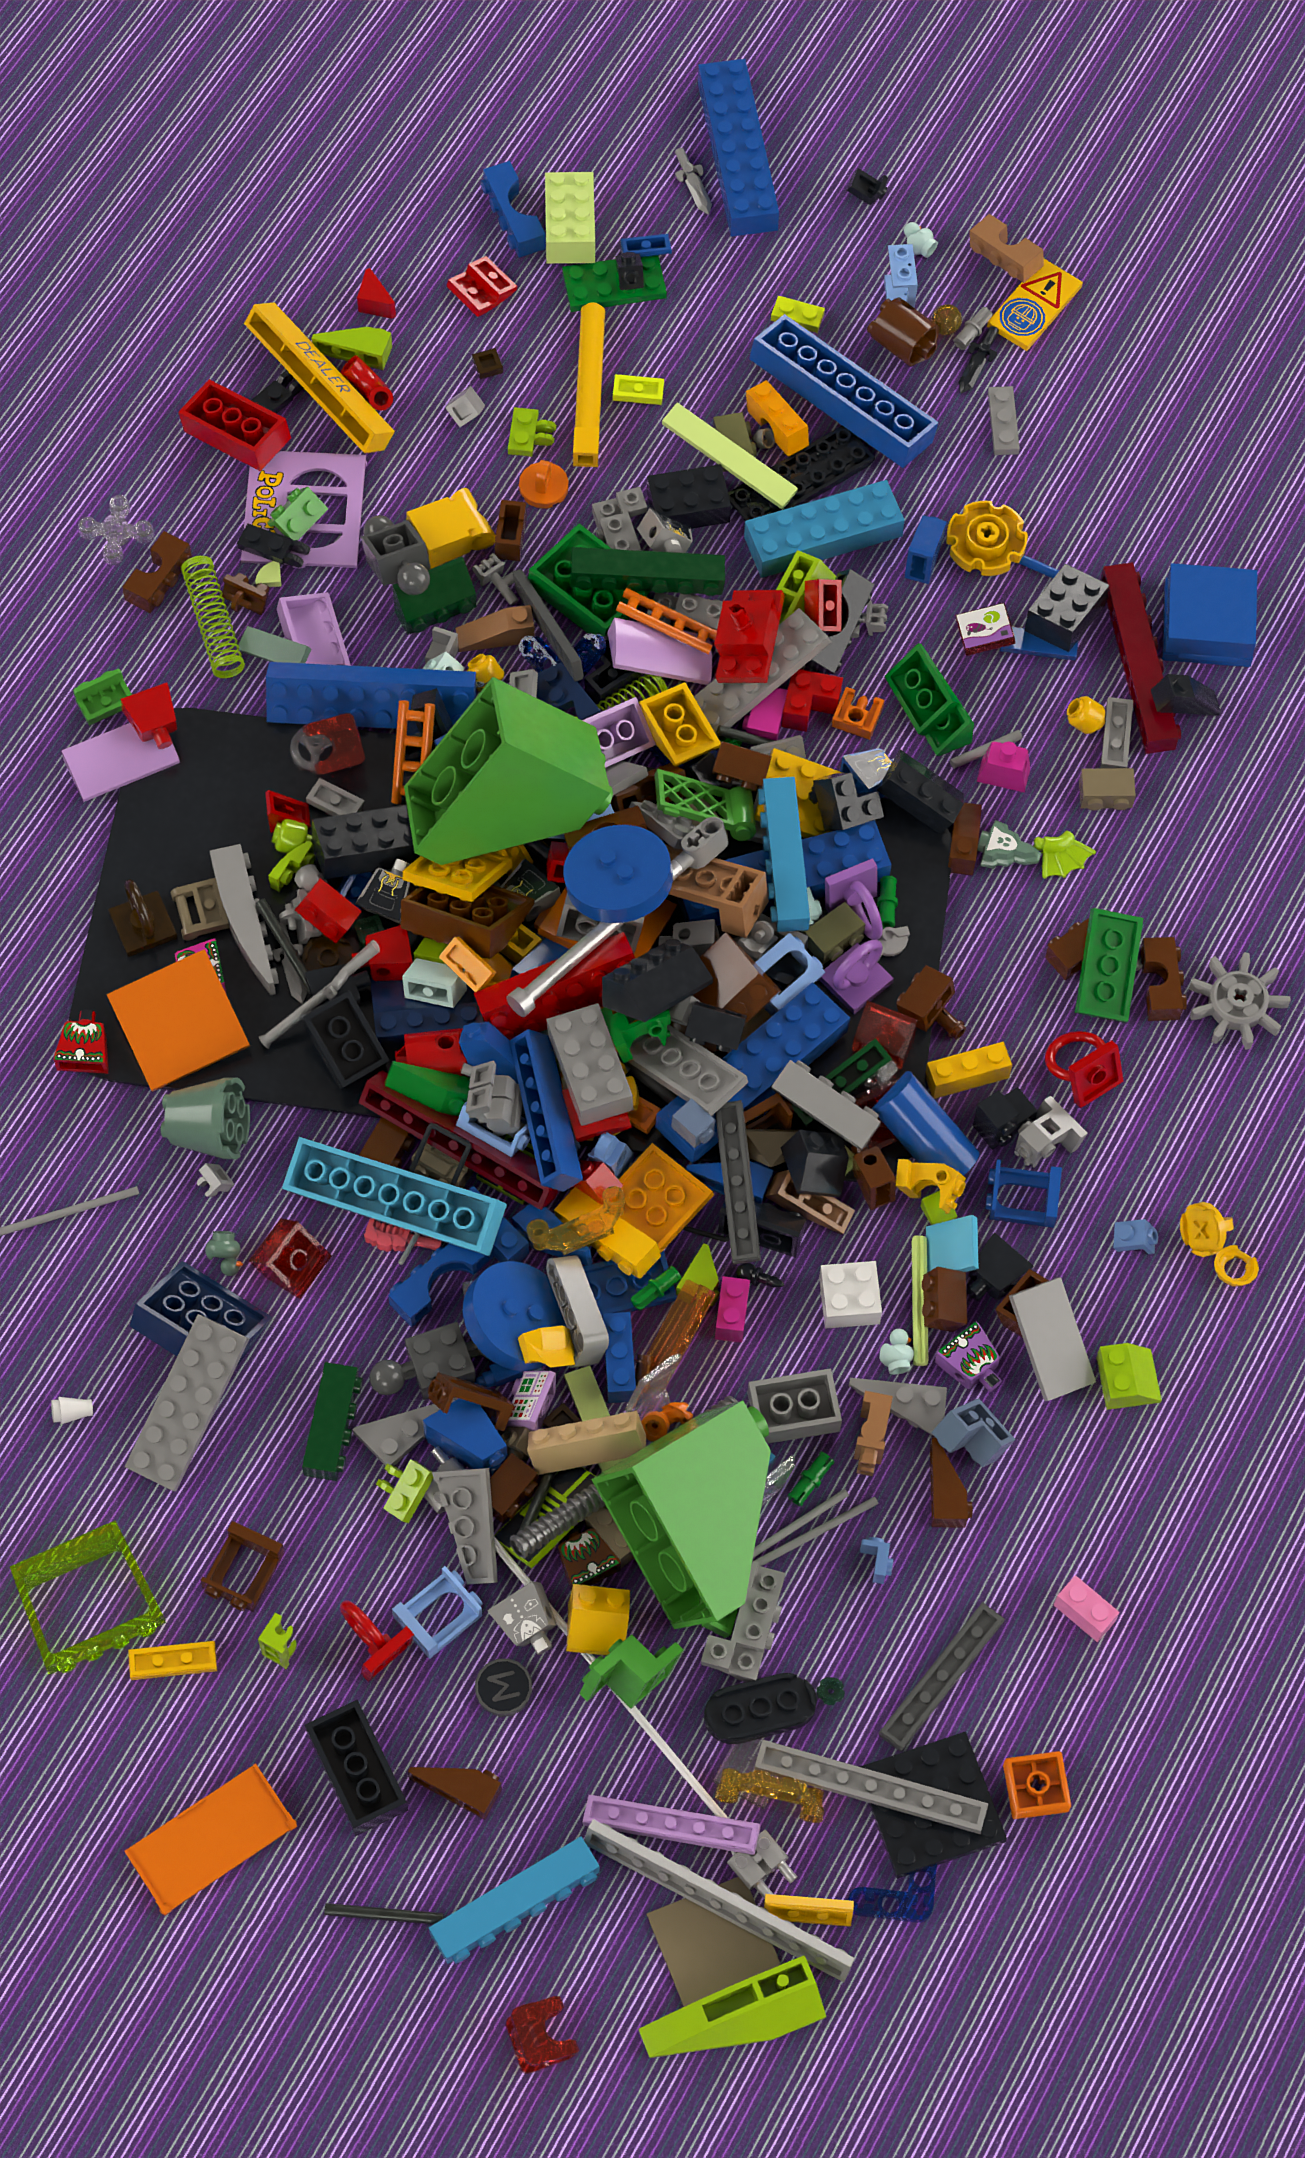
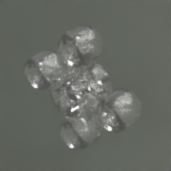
M116 495L110 499L109 508L111 515L107 516L103 523L97 522L92 517H84L78 524L79 534L83 539L93 540L97 536H103L107 539L108 543L102 550L103 558L107 564L112 566L122 562L123 550L121 546L129 538H135L138 542L145 544L151 542L154 537V529L150 522L141 520L135 525L126 522L125 517L129 514L130 505L127 498L122 495Z

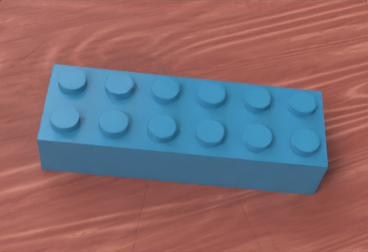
M884 480L745 521L744 539L760 577L763 578L786 571L797 550L824 560L902 537L905 520L888 481Z

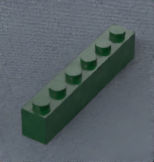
M572 547L570 587H578L580 589L599 588L604 590H625L628 588L635 592H674L685 595L691 593L708 596L723 594L725 555Z

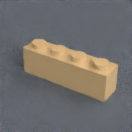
M632 1411L531 1431L528 1434L527 1452L535 1471L538 1472V1475L628 1458L646 1447V1433L638 1412Z

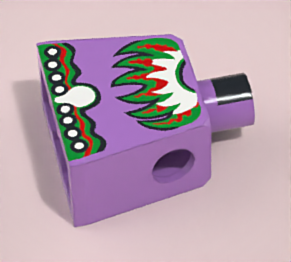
M977 1321L936 1353L934 1362L966 1389H971L978 1382H981L991 1392L1002 1382L993 1372L999 1365L1000 1357Z

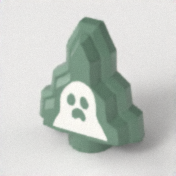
M997 820L994 821L990 832L982 831L977 851L983 853L980 866L992 869L997 865L1008 867L1013 863L1021 865L1038 864L1041 857V852L1034 846L1021 841L1017 833L1008 829L1007 824Z

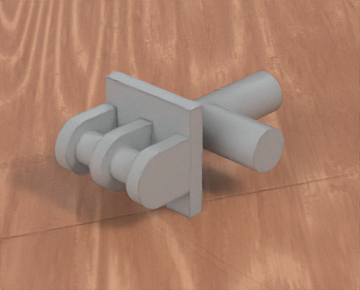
M493 553L489 556L490 559H483L479 566L474 565L472 570L480 580L481 586L492 581L509 605L513 606L518 602V598L508 587L514 583L513 573L511 572L502 578L500 575L503 573L505 563L501 562Z
M871 600L867 604L866 613H861L862 620L860 622L866 623L869 636H873V632L886 631V624L884 622L887 621L885 613L888 612L887 605L872 604ZM860 624L854 629L852 638L859 637Z

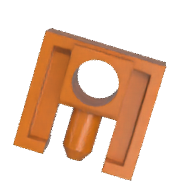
M846 687L832 718L831 727L870 740L884 708L885 700L875 697L870 711L865 710L868 704L867 697L861 696L856 706H853L851 703L855 698L856 690ZM856 718V719H859L860 721L854 722V721H852V720H850V719Z

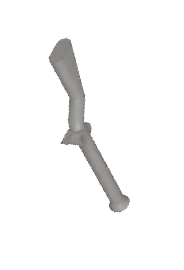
M374 940L367 944L339 971L332 982L268 1033L259 1036L262 1044L269 1049L272 1042L300 1021L299 1017L315 1009L326 999L331 1000L337 994L336 991L341 988L348 977L380 952L379 945Z

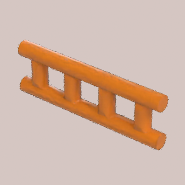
M625 589L622 597L629 601L627 604L620 601L616 611L709 655L713 645L707 643L706 640L710 638L715 641L717 630L631 589ZM641 605L651 610V615L637 610V606ZM661 615L674 621V626L661 621ZM684 627L697 632V638L684 632Z
M399 701L391 802L394 804H401L402 796H405V785H403L404 771L416 772L432 752L434 704H425L423 712L409 710L408 701ZM408 720L423 722L422 737L407 735ZM406 746L421 747L420 762L405 760Z

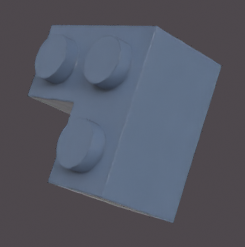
M979 1398L951 1410L931 1432L938 1439V1443L949 1453L965 1447L970 1453L971 1458L979 1463L981 1467L997 1461L1016 1440Z

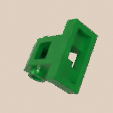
M605 1007L601 1009L610 1036L623 1063L633 1059L630 1047L639 1036L649 1034L652 1037L658 1036L663 1046L666 1045V1038L671 1036L670 1030H667V1025L671 1024V1016L668 1009L646 1022L636 1021L637 1019L619 1012L613 1014L611 1009Z

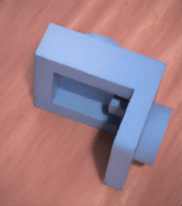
M1146 1219L1115 1222L1113 1248L1117 1252L1144 1249L1148 1254L1155 1253L1158 1233Z
M869 1537L867 1540L862 1539L860 1553L876 1555L872 1582L884 1584L885 1576H891L893 1559L888 1558L890 1543H885L883 1539L877 1537Z

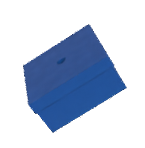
M1171 563L1168 577H1166L1164 582L1162 660L1251 667L1256 646L1257 570Z

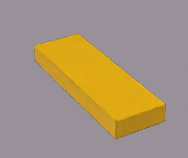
M215 1641L128 1650L131 1680L217 1671Z
M765 1894L764 1908L782 1920L838 1926H851L854 1901Z

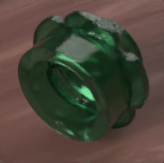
M833 1677L822 1679L816 1691L818 1698L822 1699L823 1703L827 1705H834L836 1702L842 1701L845 1695L843 1683ZM833 1689L834 1692L830 1694L828 1690Z

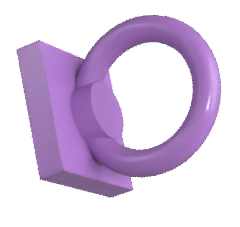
M873 858L826 877L825 908L827 912L830 913L846 902L865 923L864 934L871 940H879L882 936L883 927L878 908L873 899L877 896V865ZM862 902L864 903V905H865V907H866V910H867V912H868V915H869L871 924H870L869 920L867 919L866 914H865V912H864V910H863V907H862V904H861Z
M869 940L862 945L856 943L824 969L825 973L819 979L853 1014L857 1013L893 983L894 978L877 962L883 950L882 943L879 940Z

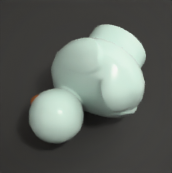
M915 222L906 224L904 234L907 237V244H913L914 255L922 254L925 258H928L938 245V242L934 239L933 232L928 228L921 229V226Z
M903 1329L893 1330L890 1334L892 1345L885 1343L880 1349L879 1359L888 1367L889 1373L892 1375L908 1372L911 1369L910 1362L914 1357L912 1347L906 1345L912 1339L908 1337L907 1332Z

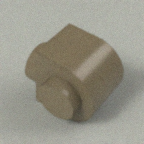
M507 1426L506 1430L502 1433L501 1437L507 1445V1457L513 1453L521 1460L529 1459L530 1456L527 1448L528 1434L531 1431L526 1427Z

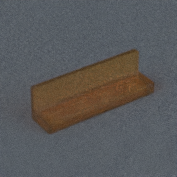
M691 1280L685 1281L646 1354L654 1356L653 1362H656V1365H653L652 1376L648 1381L651 1386L663 1392L665 1391L716 1295L709 1288L701 1284L698 1285Z

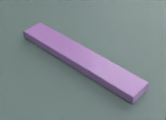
M588 1795L582 1821L584 1826H589L594 1819L609 1825L618 1832L755 1855L760 1831V1824L595 1795Z

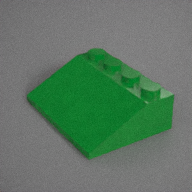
M578 524L529 569L528 580L541 598L598 641L607 635L614 618L629 620L630 617L616 611L620 601L627 604L629 600L622 597L625 590L570 587L572 547L612 549L581 524ZM638 591L637 593L647 597L651 591Z

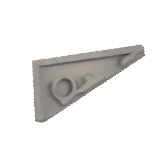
M850 1378L849 1387L855 1389L856 1393L863 1397L865 1390L893 1396L890 1413L898 1418L907 1420L913 1427H919L933 1435L931 1432L945 1417L947 1387Z
M435 1404L356 1426L352 1429L353 1434L385 1466L387 1463L395 1466L425 1439L423 1419L440 1409Z

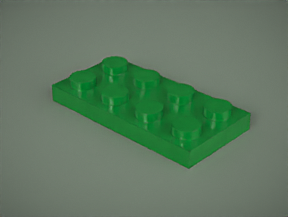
M659 256L640 257L643 264L644 287L639 289L620 290L615 259L562 267L570 311H581L584 305L591 302L598 303L602 307H611L667 298Z
M1098 908L1090 909L1075 1013L1122 1023L1128 1022L1144 918Z

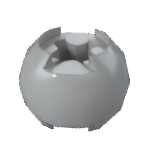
M314 864L301 867L294 878L299 888L306 889V894L320 878L327 883V880L323 878L322 873L320 874Z

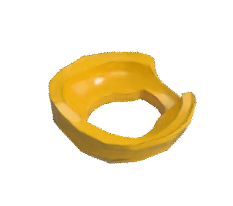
M1238 1245L1222 1248L1216 1254L1214 1260L1215 1271L1219 1279L1231 1286L1250 1284L1257 1277L1259 1271L1257 1259L1239 1250ZM1234 1257L1240 1258L1246 1263L1245 1274L1240 1278L1229 1277L1224 1269L1225 1264L1234 1259Z

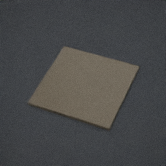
M739 1877L718 1885L729 1892L739 1894L746 1901L756 1905L751 1891ZM686 1898L646 1914L683 2007L781 1965L773 1944Z

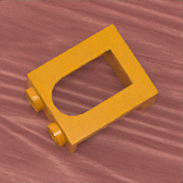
M454 937L439 956L474 992L509 979L513 968L500 953H497L490 959L481 958L460 937Z

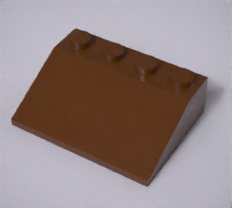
M491 885L473 902L462 901L458 897L440 894L436 890L426 887H419L401 900V928L411 931L415 935L431 938L438 943L449 944L454 937H460L481 958L490 959L506 947L535 904V899L495 885Z
M725 932L700 956V959L713 977V984L692 996L702 1003L747 1015L746 1025L781 990L736 941ZM671 1021L670 1026L685 1035L687 1026ZM706 1042L705 1045H701L713 1054L718 1051L716 1044Z

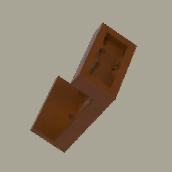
M776 1093L744 1112L745 1123L771 1109L766 1115L747 1125L746 1129H769L778 1124L781 1130H791L794 1113L793 1107L787 1099L783 1100L779 1093Z
M440 1372L437 1373L436 1379L431 1381L428 1388V1398L443 1413H448L453 1397H457L481 1405L494 1427L505 1431L514 1404L499 1391Z
M232 1521L227 1529L228 1538L207 1577H202L200 1581L202 1588L205 1589L204 1593L214 1599L222 1597L229 1600V1604L237 1610L245 1611V1609L254 1612L285 1551L283 1544ZM242 1545L266 1556L250 1588L243 1595L224 1587L222 1584Z

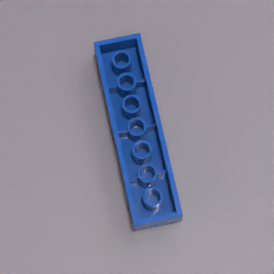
M746 59L698 64V86L730 236L778 231L779 209Z
M787 315L781 316L754 338L749 358L752 362L900 467L904 468L933 443L939 422Z
M269 662L266 674L267 722L397 729L399 701H408L410 710L413 695L437 688L454 725L476 698V672Z
M875 820L845 830H836L802 839L807 888L810 887L814 899L825 897L826 877L872 858L877 865V883L880 882V878L883 876H890L891 862ZM764 850L724 861L766 873L765 859H769L768 851L764 852ZM766 875L767 891L768 883H772L771 875ZM677 897L685 922L715 919L716 925H721L718 908ZM769 899L762 913L770 912V907H774L773 899Z
M812 982L743 1040L737 1050L733 1049L722 1058V1060L745 1074L748 1079V1083L728 1102L741 1100L745 1112L773 1096L776 1092L772 1090V1085L788 1062L791 1060L796 1063L799 1060L807 1066L848 1032L850 1017ZM677 1096L656 1114L655 1128L693 1164L719 1142L715 1113L712 1115L715 1119V1133L707 1143L703 1144L701 1142L694 1148L671 1127L672 1115L687 1103V1101Z

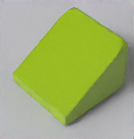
M940 1191L924 1197L921 1201L920 1207L931 1225L957 1218L954 1209L951 1208L949 1214H946L945 1211L939 1208Z

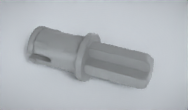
M982 307L972 320L965 322L963 330L953 339L956 347L966 350L976 336L981 335V329L992 317V312L987 307Z

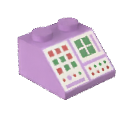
M524 1371L521 1380L516 1379L511 1392L514 1395L512 1400L514 1407L507 1426L526 1427L530 1431L541 1429L543 1420L546 1418L556 1393L555 1372Z

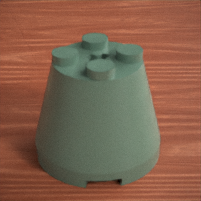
M221 1078L165 1094L162 1100L163 1109L165 1110L164 1121L161 1123L162 1137L168 1138L172 1145L218 1158H240L239 1150L242 1144H247L250 1129L249 1104H245L242 1091L245 1089L243 1082L239 1078Z

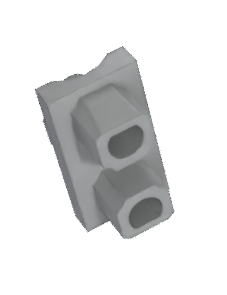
M298 889L297 897L291 903L286 904L285 911L279 914L281 923L288 925L289 930L296 929L299 944H307L310 937H319L323 934L295 911V908L305 897L306 889Z
M758 921L754 924L748 936L740 938L737 944L755 962L756 959L759 960L776 944L779 937L774 935V929L771 924L766 921Z

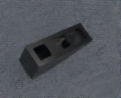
M1167 674L1151 689L1157 712L1215 716L1221 714L1215 692L1189 675Z

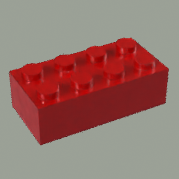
M210 379L178 412L184 432L258 471H261L291 439L286 418Z

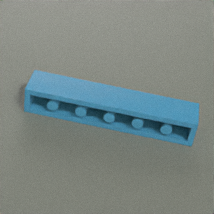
M795 777L763 779L762 789H758L759 805H764V812H760L761 828H766L767 834L763 836V850L769 853V859H765L766 875H771L772 882L768 883V898L774 901V907H770L771 923L776 922L777 932L809 930L810 913Z
M581 1836L429 1927V1933L446 1963L449 1964L454 1961L457 1964L469 1957V1951L475 1947L480 1946V1948H484L496 1940L495 1935L505 1930L508 1933L522 1924L520 1920L528 1915H531V1917L538 1916L547 1909L546 1905L556 1899L557 1902L566 1899L572 1894L571 1890L581 1884L582 1887H585L598 1878L596 1874L600 1873V1866Z

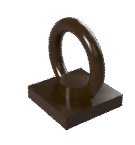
M132 879L126 880L124 886L129 901L108 910L127 956L130 957L178 939L158 890L142 896L135 881Z

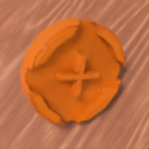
M541 460L538 463L531 464L524 469L520 476V494L529 505L536 508H551L554 504L558 502L560 504L564 501L568 494L569 480L566 472L552 462Z

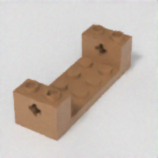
M665 844L671 861L683 851L682 849H675L671 845ZM714 858L702 868H687L673 881L669 895L718 908L722 931L744 938L748 936L769 902L766 873L764 871Z

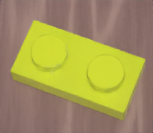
M778 296L771 314V321L775 322L785 314L808 331L818 333L825 308Z
M615 374L613 401L662 405L664 379Z

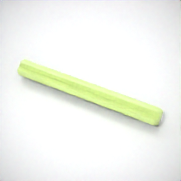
M917 1235L912 1238L913 1364L915 1366H926L929 1361L928 1327H924V1316L922 1314L924 1304L922 1280L923 1275L927 1273V1238Z

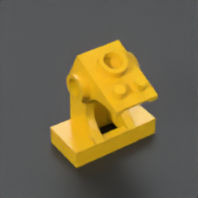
M898 1159L897 1188L910 1198H921L922 1189L932 1185L938 1186L940 1189L939 1208L945 1211L946 1214H949L951 1208L956 1209L957 1203H955V1200L962 1195L966 1185V1178L960 1172L946 1164L912 1163L909 1159Z

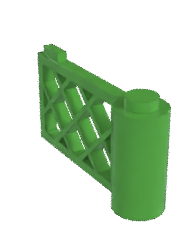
M657 769L655 772L657 810L663 811V814L677 818L681 816L702 822L706 818L717 817L713 813L717 811L724 818L720 819L723 821L725 829L730 831L734 839L746 841L755 835L754 805L750 790L743 789L741 786L728 790L661 769ZM663 780L670 782L674 787L670 788ZM688 788L694 789L698 794L694 795ZM680 791L687 800L681 799L676 793ZM712 795L722 797V801L718 802ZM669 797L676 805L665 802V798ZM700 799H704L711 807H706ZM693 804L700 812L693 810L689 805Z

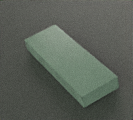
M249 626L246 627L239 642L240 652L269 662L306 663L312 650L306 645Z

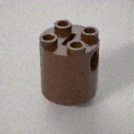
M902 298L886 299L880 306L881 312L878 317L868 325L867 332L871 334L875 341L910 367L928 360L937 349L940 327Z

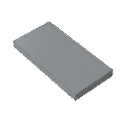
M1061 1277L1010 1295L1009 1298L1044 1401H1050L1095 1383L1096 1380Z

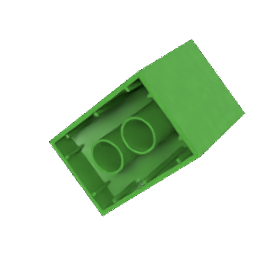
M492 677L404 786L414 852L437 864L444 865L580 830L593 813L600 815L608 808L613 796V789L609 786L605 770L606 759L605 755L601 752L596 727Z
M743 1400L699 1414L591 1479L674 1629L716 1622L745 1604L771 1450L764 1439L769 1435V1428L765 1418L755 1407L750 1406L747 1408Z

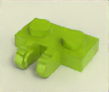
M514 407L508 454L533 457L534 445L552 446L555 438L548 433H554L557 425L552 421L543 419L538 421L539 410Z
M410 1459L404 1472L388 1463L384 1469L389 1474L399 1478L395 1487L384 1479H378L376 1483L378 1487L391 1494L383 1509L406 1523L410 1522L434 1479L431 1470Z

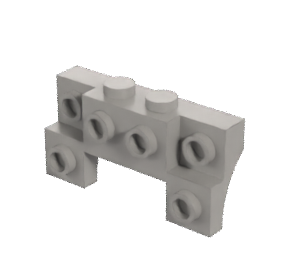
M640 487L616 492V498L592 504V514L598 528L596 530V537L612 549L642 551L630 519L639 514L647 513V505Z
M655 592L654 601L717 630L722 601L701 598L692 593L686 595L680 593L679 597ZM648 609L647 614L651 615L652 611ZM661 615V621L674 626V621ZM687 627L683 629V631L697 633Z
M752 1561L745 1604L739 1609L731 1641L708 1635L701 1665L717 1669L744 1682L756 1681L765 1649L771 1650L775 1633L770 1632L772 1622L778 1623L782 1607L777 1606L785 1573L758 1566V1562Z

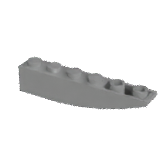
M241 844L210 850L214 875L220 899L227 915L230 931L256 977L269 994L274 995L276 994L274 984H278L279 980L276 968L270 969L269 961L273 960L270 944L265 945L263 940L268 935L265 922H259L258 915L261 914L256 906L259 898L254 899L252 894L253 891H257L254 876H248L247 869L251 868L249 855L242 852Z

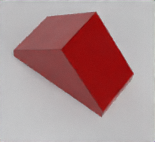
M371 268L366 269L357 296L358 312L391 319L396 317L394 300Z
M270 790L265 792L270 833L274 832L277 822L281 823L284 819L295 820L305 823L308 828L311 827L308 803Z

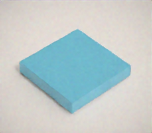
M969 1215L926 1226L927 1272L937 1266L962 1272L979 1269L977 1217Z

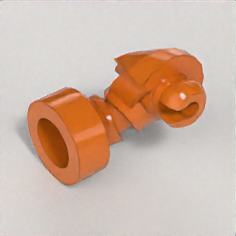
M672 1402L661 1407L663 1410L660 1412L652 1411L647 1413L641 1421L646 1433V1439L656 1441L667 1434L669 1425L675 1422H680L683 1425L691 1420L693 1414L686 1410L689 1404L686 1402Z

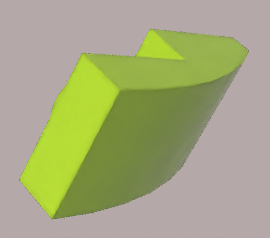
M307 841L299 845L279 861L268 875L270 888L280 892L284 884L288 885L294 872L297 873L301 867L314 863L316 855L314 854L312 842Z

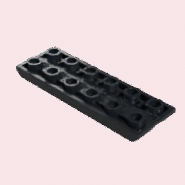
M841 425L809 444L806 448L770 467V469L798 488L796 494L784 507V509L810 502L870 466L875 457L854 433ZM745 483L728 492L730 504L744 521L782 510Z

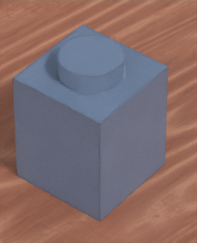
M692 1098L672 1115L671 1127L694 1148L701 1142L703 1144L707 1143L715 1133V1119Z

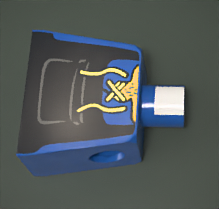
M880 748L842 756L840 772H852L857 793L876 792L894 758L890 760ZM878 792L880 799L883 798L884 795Z

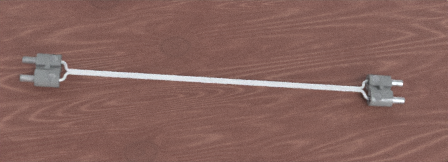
M439 1446L432 1450L431 1453L441 1464L438 1467V1471L465 1470L455 1457L449 1459ZM433 1479L424 1498L438 1514H441L446 1509L445 1506H442L439 1497L441 1493L438 1484ZM494 1537L495 1551L525 1586L532 1582ZM550 1604L556 1624L567 1636V1623ZM581 1653L590 1665L596 1659L592 1654ZM616 1695L715 1816L728 1818L636 1706L630 1709ZM767 1830L759 1833L755 1855L731 1851L733 1856L727 1862L749 1890L756 1888L764 1899L765 1894H773L763 1882L771 1872L773 1873L778 1869L789 1883H792L797 1878V1875L785 1862L789 1858L788 1855Z

